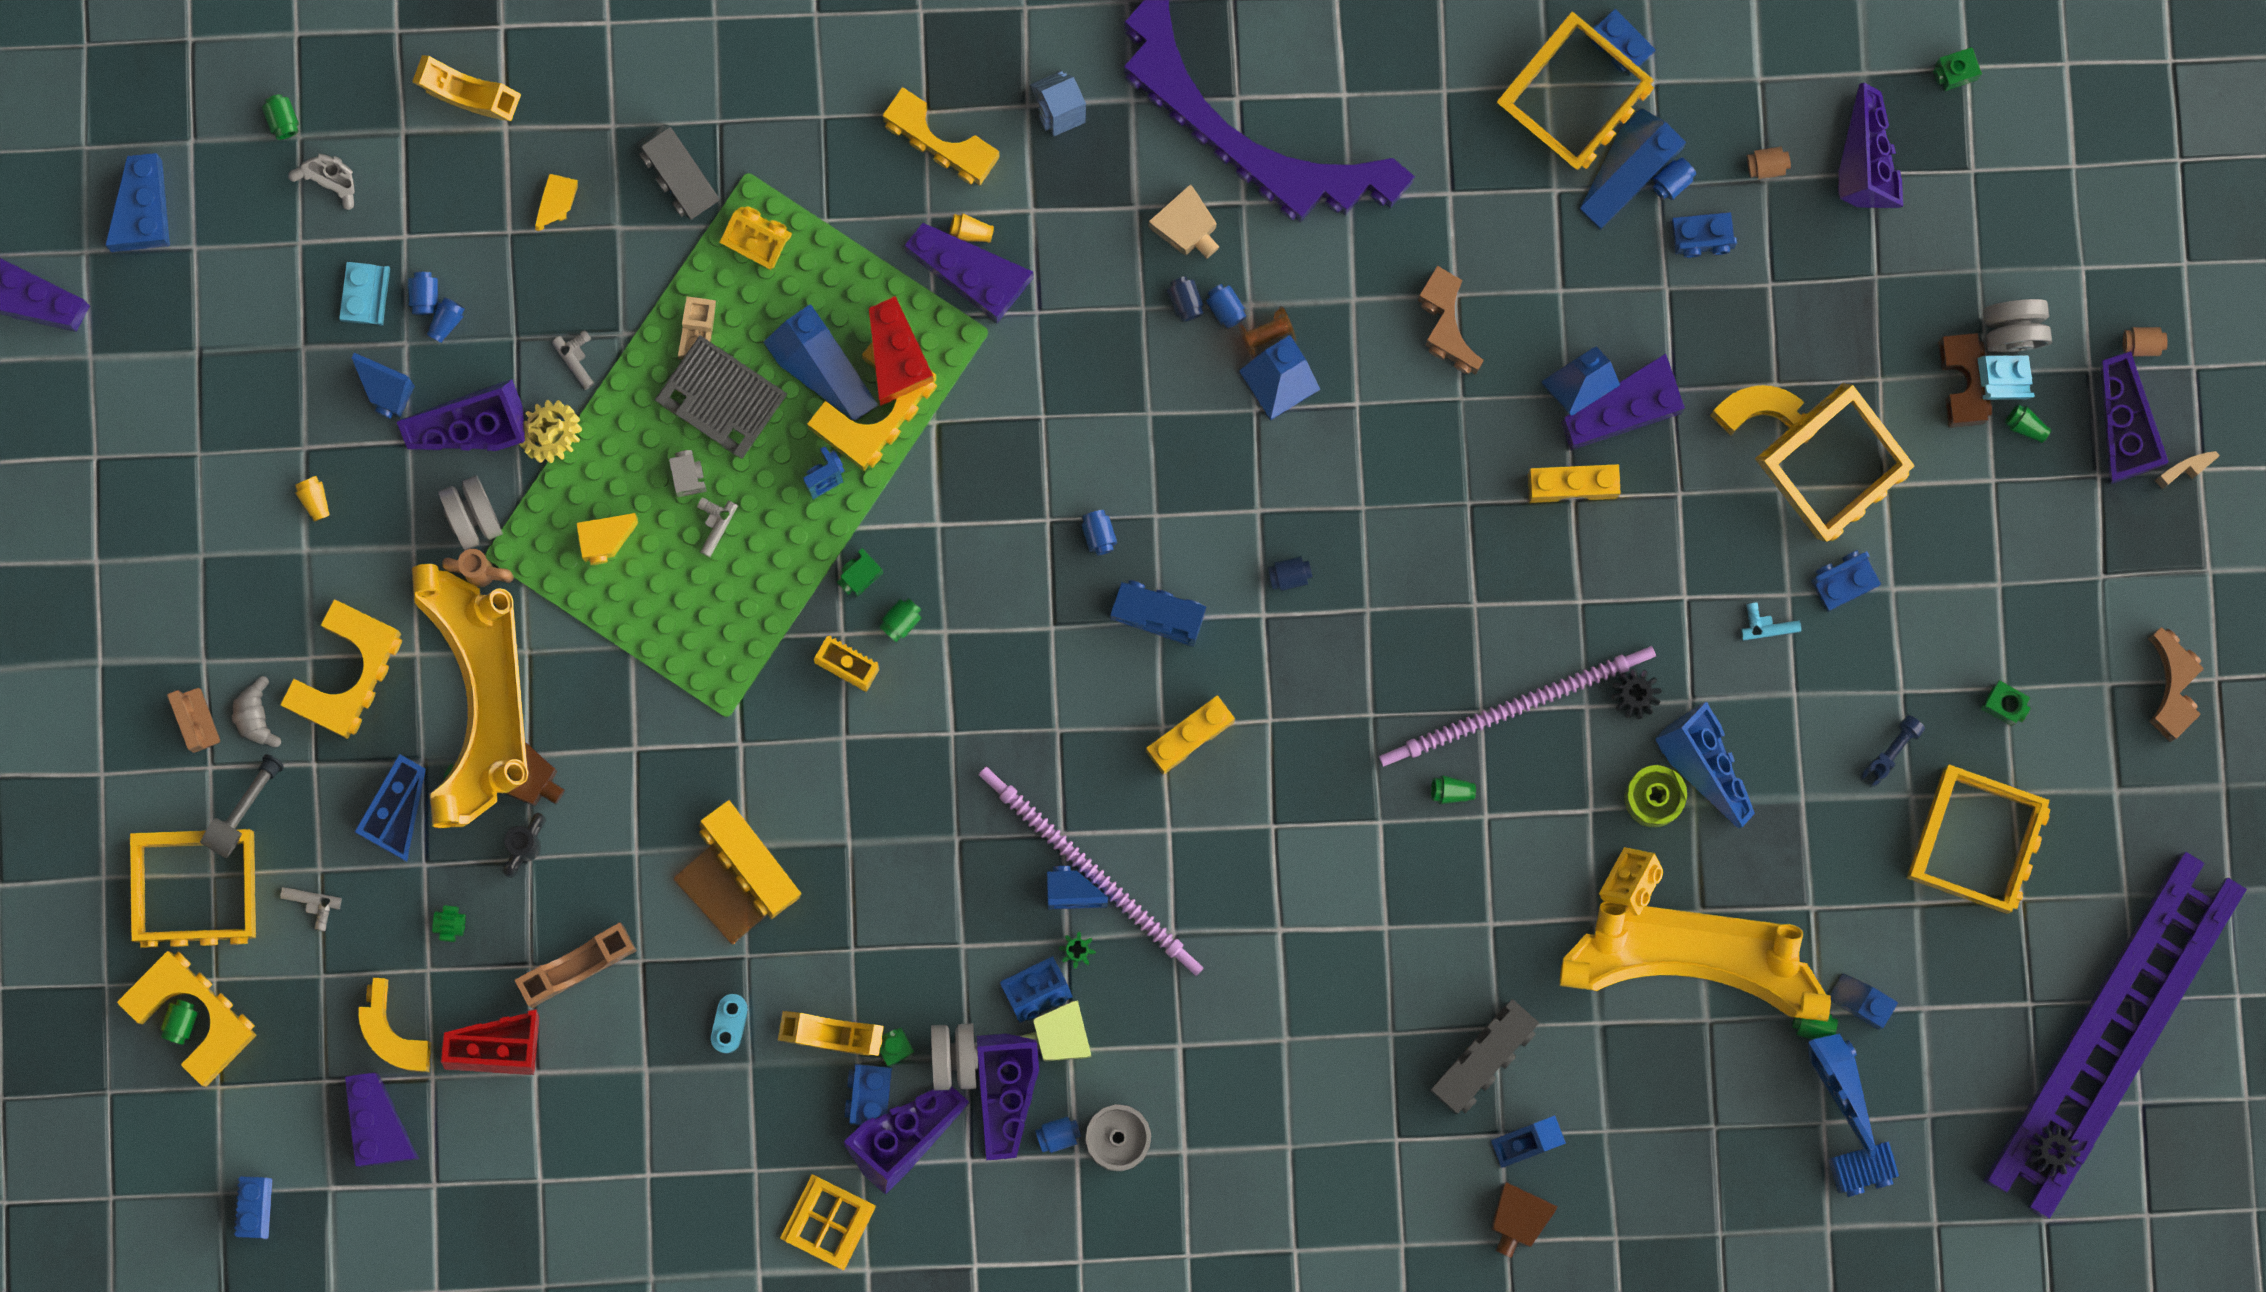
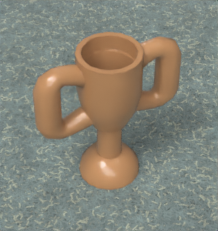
M477 549L465 550L458 560L444 558L442 561V566L446 571L463 574L465 579L476 587H485L492 580L510 583L514 579L510 570L493 567L486 556Z

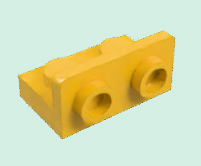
M746 206L745 208H738L733 213L719 243L772 270L792 233L786 230L787 227L784 224L775 220L768 221L761 217L759 211Z
M1624 847L1599 892L1601 899L1607 902L1626 905L1634 916H1640L1644 907L1648 905L1656 884L1661 881L1663 869L1655 853Z

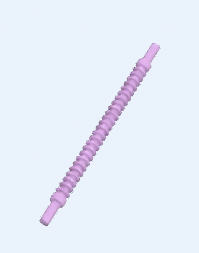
M987 766L980 772L979 776L1000 795L999 799L1004 804L1009 803L1011 810L1015 808L1017 810L1016 815L1021 814L1023 821H1029V827L1034 826L1036 833H1042L1041 838L1046 837L1048 839L1047 844L1053 843V849L1060 850V856L1066 855V861L1071 860L1073 862L1072 867L1077 866L1079 873L1084 872L1086 879L1088 877L1091 878L1092 884L1096 883L1099 890L1102 889L1105 895L1110 896V902L1114 900L1117 908L1119 906L1123 908L1122 913L1127 912L1129 914L1128 919L1134 918V924H1140L1141 931L1147 930V936L1152 935L1154 937L1153 942L1158 941L1160 948H1166L1165 953L1170 958L1175 957L1195 976L1204 969L1182 948L1183 943L1178 939L1173 940V934H1166L1167 929H1161L1159 927L1160 922L1155 923L1153 916H1147V910L1143 912L1141 905L1136 906L1134 904L1135 899L1130 900L1128 898L1129 893L1123 894L1122 887L1118 889L1115 881L1113 883L1110 882V876L1105 877L1103 875L1104 870L1098 871V865L1095 864L1093 866L1091 858L1085 859V853L1080 854L1078 852L1079 847L1074 848L1072 841H1066V835L1062 837L1060 830L1055 831L1053 829L1054 824L1049 825L1047 823L1048 818L1042 819V813L1039 812L1037 814L1035 812L1036 807H1029L1030 802H1024L1022 800L1023 795L1018 796L1017 790L1012 785L1007 786Z

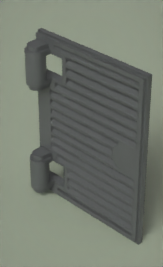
M699 335L655 398V401L719 443V445L735 456L743 459L787 396V393ZM674 390L686 396L682 404L670 398ZM733 429L745 436L740 444L729 437Z

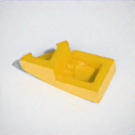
M549 174L535 224L536 231L543 230L545 225L553 221L567 219V212L571 210L578 188V180Z

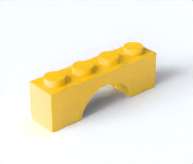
M902 87L883 114V122L886 123L885 128L896 136L903 134L909 138V144L918 151L924 152L927 150L933 154V160L947 169L951 166L959 172L957 174L958 177L966 183L972 185L975 182L981 185L1000 158L999 151L976 135L959 143L940 140L932 134L926 124L927 103Z

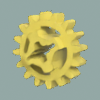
M546 400L545 407L543 408L536 404V411L534 413L526 412L528 420L524 421L525 441L519 445L531 459L535 458L539 463H542L544 459L549 463H553L554 456H558L562 460L564 459L563 452L565 450L568 452L573 451V448L570 446L571 443H577L580 440L575 435V433L582 431V428L577 424L580 419L569 405L564 406L559 400L554 405L549 400ZM557 416L564 418L565 421H561L559 418L557 419ZM534 442H537L541 447L536 446Z

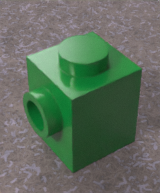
M1972 47L1939 58L1935 64L1936 68L1933 69L1935 79L1938 85H1943L1944 91L1977 81L1982 75Z

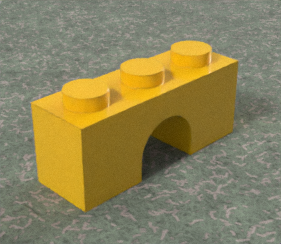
M1619 464L1531 468L1528 472L1529 503L1559 502L1561 499L1585 497L1588 500L1617 499L1621 494Z
M1217 695L1148 746L1146 753L1164 775L1185 760L1199 746L1208 740H1212L1235 722V718Z

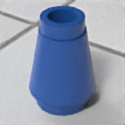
M444 297L443 301L437 304L427 335L442 343L444 338L449 335L464 317L462 313L465 308Z

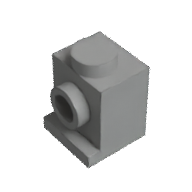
M692 450L675 453V458H670L669 461L677 496L683 497L707 492L704 481L699 482V479L704 478L701 462H695Z

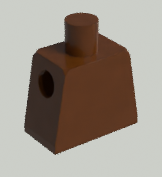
M525 742L528 778L520 786L503 794L533 806L537 805L541 797L556 805L565 792V789L552 782L557 774V770Z
M1507 1182L1503 1183L1491 1230L1502 1235L1495 1251L1512 1258L1518 1243L1531 1247L1558 1206Z

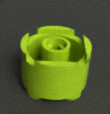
M1660 765L1648 766L1636 773L1627 784L1624 794L1628 813L1636 822L1646 827H1661L1669 824L1681 814L1687 800V788L1682 777L1674 770ZM1652 789L1655 793L1661 792L1662 797L1659 799V803L1656 800H1650L1649 796L1652 794Z

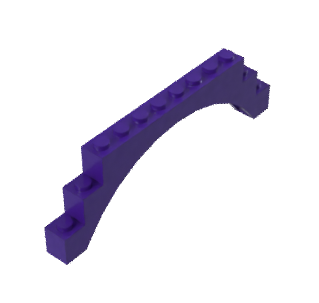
M1144 0L1125 21L1128 38L1137 45L1140 42L1143 44L1124 66L1126 81L1136 89L1141 87L1148 93L1147 98L1158 108L1163 106L1171 112L1169 117L1181 127L1185 124L1193 131L1191 135L1197 142L1202 145L1207 143L1215 150L1213 154L1224 164L1230 162L1237 168L1235 172L1242 180L1247 183L1252 181L1259 187L1258 192L1269 202L1272 200L1276 201L1281 206L1280 211L1288 219L1293 221L1296 218L1301 223L1323 197L1327 199L1325 204L1335 213L1341 211L1346 216L1368 190L1372 192L1370 196L1376 203L1381 206L1386 204L1391 208L1413 183L1415 176L1394 158L1355 165L1317 164L1286 157L1256 144L1230 126L1205 101L1188 75L1175 43L1169 11V0Z

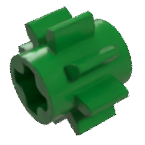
M443 905V912L435 911L432 931L433 933L440 934L439 940L455 942L456 936L464 935L466 914L458 913V906Z
M1081 932L1077 933V938L1071 939L1066 935L1067 947H1059V950L1066 952L1067 955L1063 958L1062 962L1066 963L1071 960L1074 962V969H1077L1078 963L1082 961L1085 965L1089 966L1088 954H1096L1095 950L1088 949L1092 938H1088L1086 941L1082 940ZM1075 943H1081V948L1086 949V953H1081L1079 958H1074L1073 952H1069V948H1073Z

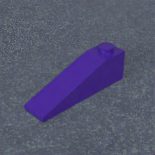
M512 379L397 421L407 449L441 450L443 448L498 451L525 441L523 406Z
M1007 1033L977 1036L986 1161L1016 1158L1035 1082L1039 1073L1037 1040Z
M952 1086L950 1090H930L904 1106H897L890 1109L889 1113L865 1121L843 1144L862 1174L884 1194H887L968 1106L969 1101Z

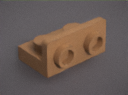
M200 688L185 693L177 690L167 694L189 751L195 753L220 743V737Z

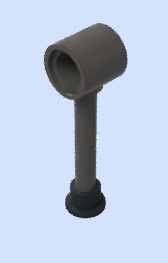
M265 754L262 757L263 762L258 768V775L227 820L221 821L215 818L200 841L201 844L225 859L231 854L241 838L242 833L236 830V826L267 781L273 779L278 771L281 772L284 769L283 764L271 755Z

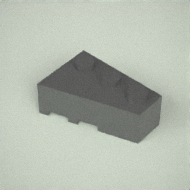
M663 124L635 143L641 151L639 156L648 169L652 167L658 175L655 180L664 193L669 191L675 199L672 205L681 217L686 215L689 219H693L720 200L671 126Z

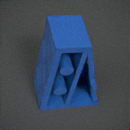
M157 153L127 156L105 245L111 252L170 246L163 162Z
M1129 580L1128 584L1121 582L1110 619L1194 647L1207 606L1193 600L1173 597V594L1163 590L1151 591L1145 589L1144 584Z
M399 754L354 833L407 862L426 769Z

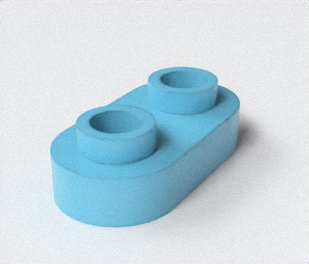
M737 994L724 996L717 1007L711 1033V1043L721 1053H732L741 1043L748 1014V1005ZM731 1003H735L738 1006V1011L735 1014L727 1012V1007ZM725 1032L731 1035V1041L727 1044L720 1041L721 1034Z

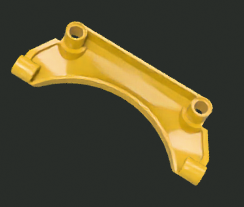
M420 564L412 568L414 601L417 607L440 630L453 651L464 680L468 708L466 734L459 757L445 780L430 793L432 826L435 828L464 827L497 802V793H508L526 782L528 778L513 609L514 601L511 594L505 589L499 588L488 595H480V588L448 571H439L437 565Z
M1603 901L1599 907L1595 935H1584L1563 958L1560 971L1559 986L1594 991L1620 981L1644 976L1676 975L1707 979L1753 994L1789 1017L1828 1021L1831 1007V995H1826L1808 964L1799 962L1803 931L1792 924H1776L1649 906L1644 907L1640 916H1634L1626 905Z

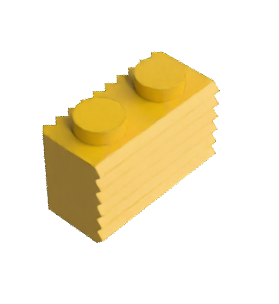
M831 635L826 637L814 658L815 664L865 692L868 691L880 670L878 662H873L867 656L863 657L862 653L858 654L857 650H852V647L847 648V644L842 645L841 641L837 642L836 638L832 639Z

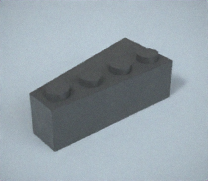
M1510 1000L1429 1091L1455 1115L1460 1111L1466 1114L1477 1101L1473 1096L1480 1089L1486 1091L1497 1079L1493 1074L1500 1066L1506 1069L1516 1058L1513 1052L1521 1044L1525 1047L1536 1035L1533 1030L1539 1022L1516 1001Z

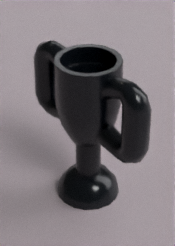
M541 813L533 815L527 828L515 826L506 833L504 839L505 846L512 854L503 868V874L506 877L513 878L522 862L532 861L539 855L541 843L537 836L546 822L545 816Z

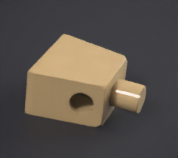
M1191 184L1149 221V228L1185 256L1196 247L1207 259L1219 248L1216 242L1209 236L1216 229V222Z

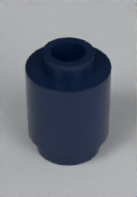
M1185 276L1170 282L1172 287L1167 289L1176 316H1180L1182 322L1193 320L1204 314L1202 310L1204 304L1194 280H1188Z
M1302 556L1274 562V566L1268 567L1273 590L1280 588L1281 591L1305 586L1308 585L1307 579L1313 578L1309 560L1303 562Z

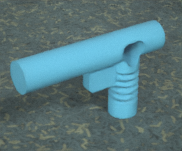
M1758 603L1746 604L1750 628L1741 629L1743 641L1801 632L1800 620L1773 624L1771 616H1759ZM1755 626L1761 631L1760 635H1753L1752 631Z

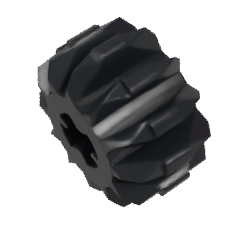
M1631 669L1630 679L1622 673L1619 675L1622 684L1613 683L1612 688L1620 693L1613 694L1611 700H1621V703L1615 709L1620 711L1625 706L1627 708L1625 712L1626 718H1630L1633 710L1638 720L1643 718V710L1646 714L1651 715L1654 711L1650 704L1658 706L1661 702L1658 698L1652 696L1662 692L1661 688L1651 687L1656 683L1657 679L1653 677L1647 682L1645 680L1648 674L1646 670H1643L1640 677L1637 678L1636 670ZM1633 687H1636L1638 692H1643L1639 701H1636L1634 696L1629 695L1633 691Z
M2054 1125L2052 1133L2045 1126L2042 1127L2043 1136L2037 1133L2033 1134L2032 1138L2038 1145H2029L2028 1149L2037 1151V1155L2031 1156L2030 1161H2041L2037 1166L2039 1172H2042L2048 1166V1176H2054L2056 1169L2061 1175L2067 1174L2065 1164L2071 1168L2076 1166L2075 1161L2070 1157L2080 1156V1151L2072 1150L2071 1146L2079 1144L2078 1139L2068 1141L2072 1133L2071 1130H2065L2061 1135L2060 1125ZM2051 1143L2053 1146L2060 1147V1152L2056 1153L2059 1155L2058 1158L2055 1155L2050 1156L2048 1153V1149H2052L2049 1146Z

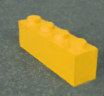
M730 800L700 821L699 827L702 829L699 831L700 836L707 845L713 844L720 852L717 854L719 861L726 869L730 867L738 876L735 878L737 884L745 893L750 891L756 899L753 904L762 916L767 914L772 920L800 899L802 893Z

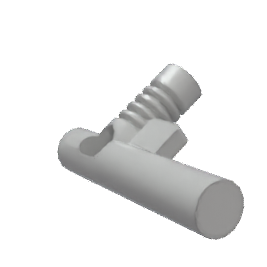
M586 330L572 338L570 342L565 343L561 336L551 342L584 390L594 385V382L580 364V361L586 357L580 346L591 340ZM569 347V352L563 355L561 349Z
M703 497L701 498L697 508L710 513L705 524L712 528L700 553L709 558L711 557L738 505L728 500L724 508ZM729 512L726 520H723L720 513Z
M282 887L280 899L307 903L306 912L317 915L314 929L319 931H326L330 908L340 909L342 901L340 897ZM322 899L330 900L326 907L322 906Z

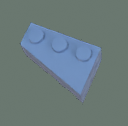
M1059 71L1030 84L1040 106L1038 108L1040 121L1045 131L1051 130L1053 137L1085 123L1086 102L1073 76Z

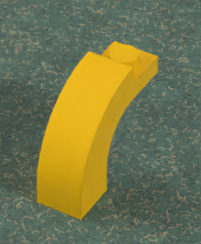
M425 55L421 56L412 83L425 89L427 94L444 102L483 116L506 121L512 120L521 96L520 93L502 83L468 76Z
M1752 386L1741 389L1727 397L1713 410L1710 416L1730 436L1745 421L1759 415L1775 417L1790 429L1806 415L1805 413L1800 415L1797 412L1805 402L1793 393L1778 387ZM1817 431L1811 437H1809L1804 443L1806 444L1817 433Z
M373 978V983L368 984L366 1001L371 1002V1007H359V1023L367 1043L379 1057L394 1066L409 1071L429 1072L431 1042L403 1039L393 1032L386 1017L389 980Z
M783 1011L778 1041L845 1053L879 1056L884 1026Z

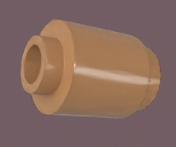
M1782 146L1755 150L1754 154L1747 155L1750 178L1765 179L1786 175V169H1791L1789 152H1783Z
M2132 327L2131 330H2124V353L2131 351L2133 357L2161 356L2162 350H2167V334L2162 333L2161 327Z

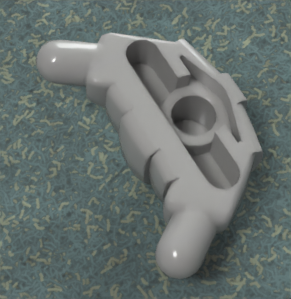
M318 154V156L301 163L300 167L288 173V179L292 182L302 178L305 180L311 179L322 187L338 193L339 198H342L344 209L351 210L354 207L353 171L342 163V159L339 157Z
M261 676L242 691L237 699H234L232 722L236 725L242 738L245 737L258 744H267L276 748L280 746L281 739L271 734V731L267 728L265 710L261 700L263 696L262 691L267 687L269 680L267 677Z

